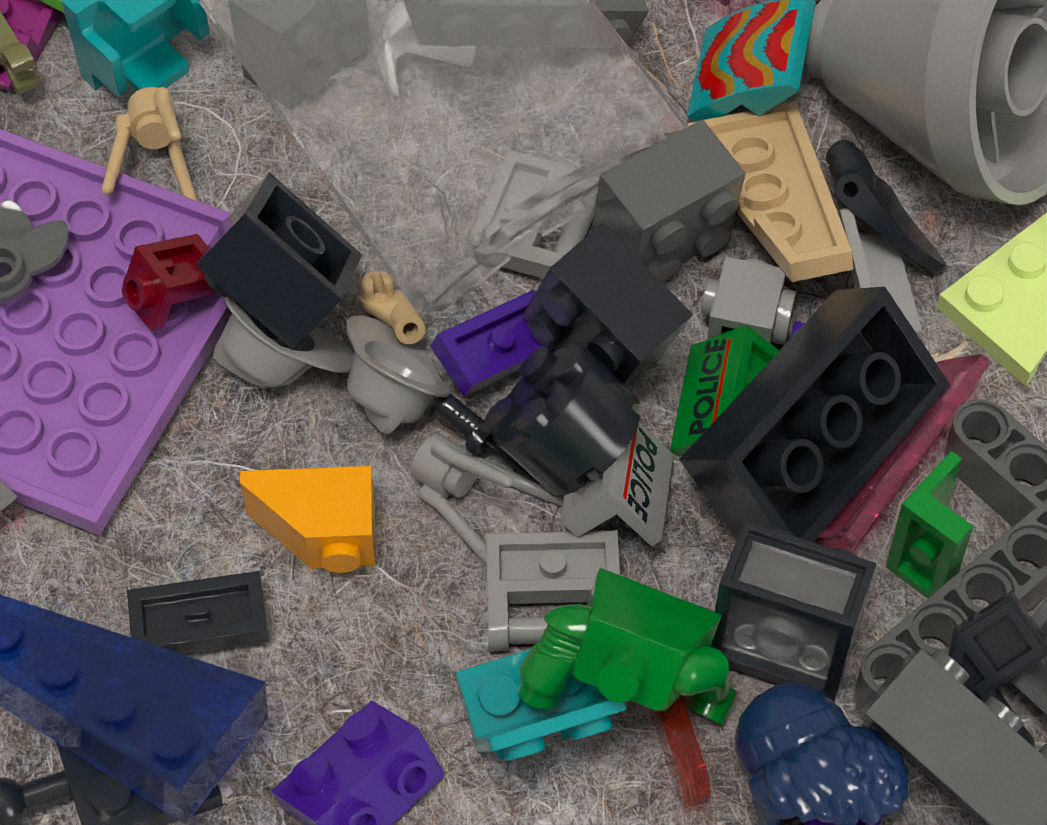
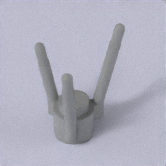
M439 433L431 435L423 442L411 463L410 472L412 477L424 484L418 497L436 508L485 564L486 543L446 499L447 496L452 494L457 498L462 497L470 490L478 476L504 488L512 486L563 507L565 495H554L542 485L529 480L523 475L478 457Z

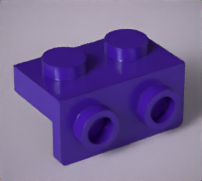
M371 700L359 712L351 715L344 722L343 726L316 751L300 761L293 768L292 772L273 788L271 792L281 808L304 825H392L439 782L444 773L420 730Z

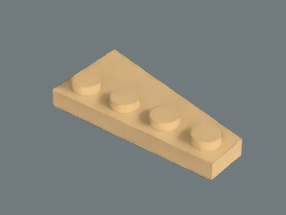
M796 101L776 105L760 116L750 110L704 120L746 173L736 212L790 281L796 282L853 270L851 246ZM696 122L680 125V130H683Z

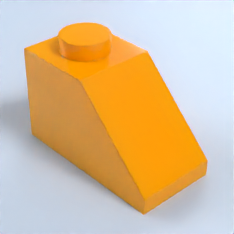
M371 466L240 471V486L247 515L309 568H324L330 572L346 573L354 571L359 567L376 566L375 492Z

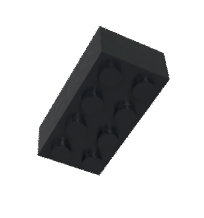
M885 286L835 290L679 460L736 539L745 520L766 528H779L788 532L791 536L814 542L951 384Z

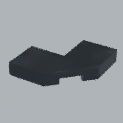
M1011 590L954 628L949 656L969 674L970 677L963 685L977 698L985 703L990 696H993L1014 712L997 688L1046 657L1047 639ZM1023 725L1017 733L1034 747L1035 740Z

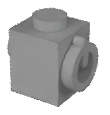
M725 256L720 279L708 278L704 292L701 315L710 316L708 339L747 325L768 343L772 344L773 342L785 345L789 334L797 291L784 289L786 274L782 269L757 259L742 260Z

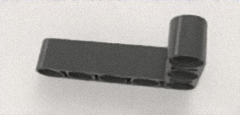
M984 399L970 400L957 409L945 446L944 458L951 451L962 458L957 478L1009 523L1012 528L867 650L862 658L853 694L855 707L858 711L880 687L875 683L874 678L889 677L912 650L923 649L931 656L936 648L930 647L921 638L932 636L946 642L949 648L940 650L949 655L954 628L984 609L973 604L969 598L979 597L993 603L1012 590L1029 613L1047 597V446L1003 407L993 401ZM968 438H979L985 441L986 444L975 443ZM1015 479L1027 480L1035 486L1022 485L1015 481ZM1016 559L1030 560L1037 564L1040 569L1026 568L1019 564Z

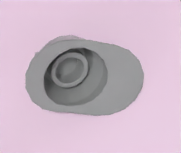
M224 297L232 314L214 347L213 356L217 363L245 381L260 387H279L293 383L312 366L332 372H350L354 352L343 341L328 331L316 326L292 350L280 339L274 340L266 336L253 322L252 314L236 300Z
M351 316L346 321V333L355 350L347 380V391L355 401L364 406L367 418L380 432L390 434L400 423H415L423 416L437 396L448 397L450 395V389L441 380L432 360L417 343L404 344L400 342L392 327L378 319L366 316Z

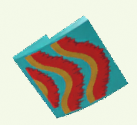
M770 0L736 11L707 27L686 117L694 122L721 117L741 104L760 116L797 93L800 87L816 1Z

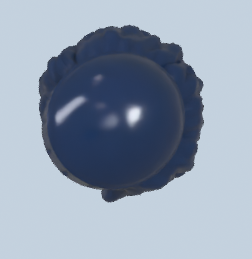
M799 682L775 685L753 698L739 718L734 736V750L745 775L748 777L752 803L762 818L763 825H780L781 818L789 819L795 816L802 823L818 819L821 822L834 823L836 825H856L860 819L868 825H874L881 817L897 813L908 798L907 786L909 781L907 776L909 769L904 763L901 753L896 748L890 746L878 730L864 726H852L841 707L837 706L832 699L814 686Z

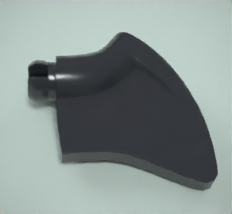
M840 140L832 144L827 150L826 162L829 164V172L836 183V196L859 218L925 269L935 275L940 273L947 266L946 262L910 218L892 187L874 174L865 153L849 140Z

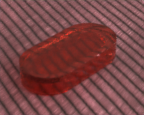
M681 695L666 711H656L651 708L650 711L681 806L685 809L707 803L709 798H711V791L704 760L683 696Z

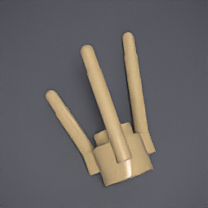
M147 87L136 91L129 98L127 104L128 114L116 117L117 133L102 184L103 194L111 195L113 193L129 137H133L141 146L147 149H160L166 146L182 196L198 201L179 142L181 133L176 120L173 97L165 87Z

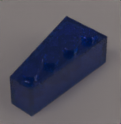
M0 594V706L186 825L267 721L268 707L265 681Z

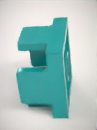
M204 0L62 1L81 78L95 91L105 85L118 97L128 91L127 84L135 91L147 87L167 88L189 72V65L187 59L167 41L184 31L185 28L198 40H202L210 34Z

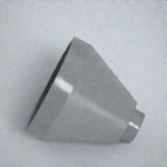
M821 0L815 6L804 63L811 76L824 81L826 88L832 96L953 189L965 196L1023 205L1034 202L1047 194V0Z

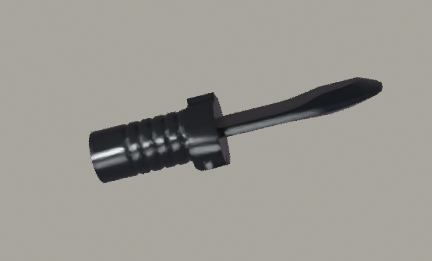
M451 393L440 401L434 413L446 423H449L450 426L454 427L464 437L468 438L465 446L469 452L479 455L487 448H490L523 476L541 485L495 443L493 434L484 426V420Z

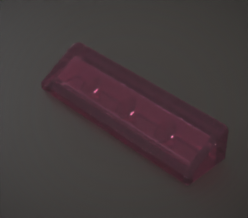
M976 354L936 362L951 386L813 543L829 548L844 549L851 553L856 550L953 420L957 409L974 392L990 365L988 357L983 354Z

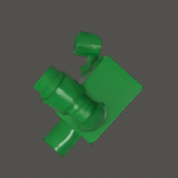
M600 568L597 572L587 605H561L544 615V620L548 625L540 640L532 647L519 666L521 684L518 695L525 703L539 709H553L557 706L570 673L576 679L598 687L602 695L611 701L620 703L631 700L656 711H666L681 695H692L686 708L707 717L723 726L739 692L730 687L729 662L726 656L720 650L711 647L722 617L721 614L603 568Z

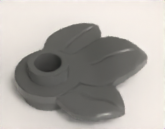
M8 199L0 205V275L6 274V276L0 278V303L9 302L20 297L29 288L33 276L53 268L62 259L69 241L68 227L64 220L51 221L34 228L27 215L14 201Z

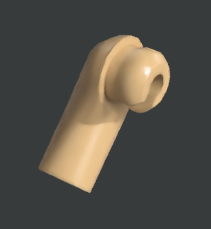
M374 271L366 274L360 281L363 293L359 296V301L364 311L392 327L400 342L414 344L420 341L425 334L426 326L412 298L403 291L393 289L394 280L387 272Z

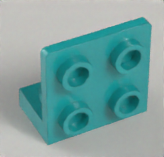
M531 649L453 673L476 750L480 752L495 751L497 761L503 759L510 761L545 750L546 746L543 736L560 731L563 740L571 738L572 740H577L612 729L613 725L609 715L627 710L625 702L619 703L607 699L602 695L598 687L580 681L570 673L563 694L560 695L555 708L539 709L528 705L518 695L521 684L519 666Z

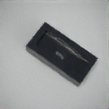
M260 571L127 590L131 646L135 661L269 642Z

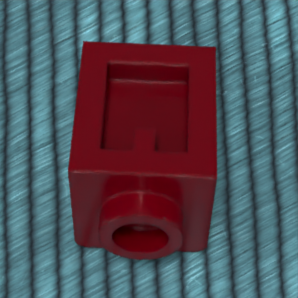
M199 234L135 246L123 280L122 294L128 306L138 314L150 331L164 328L172 304L218 294L209 286L203 272L196 266V263L207 247V244Z

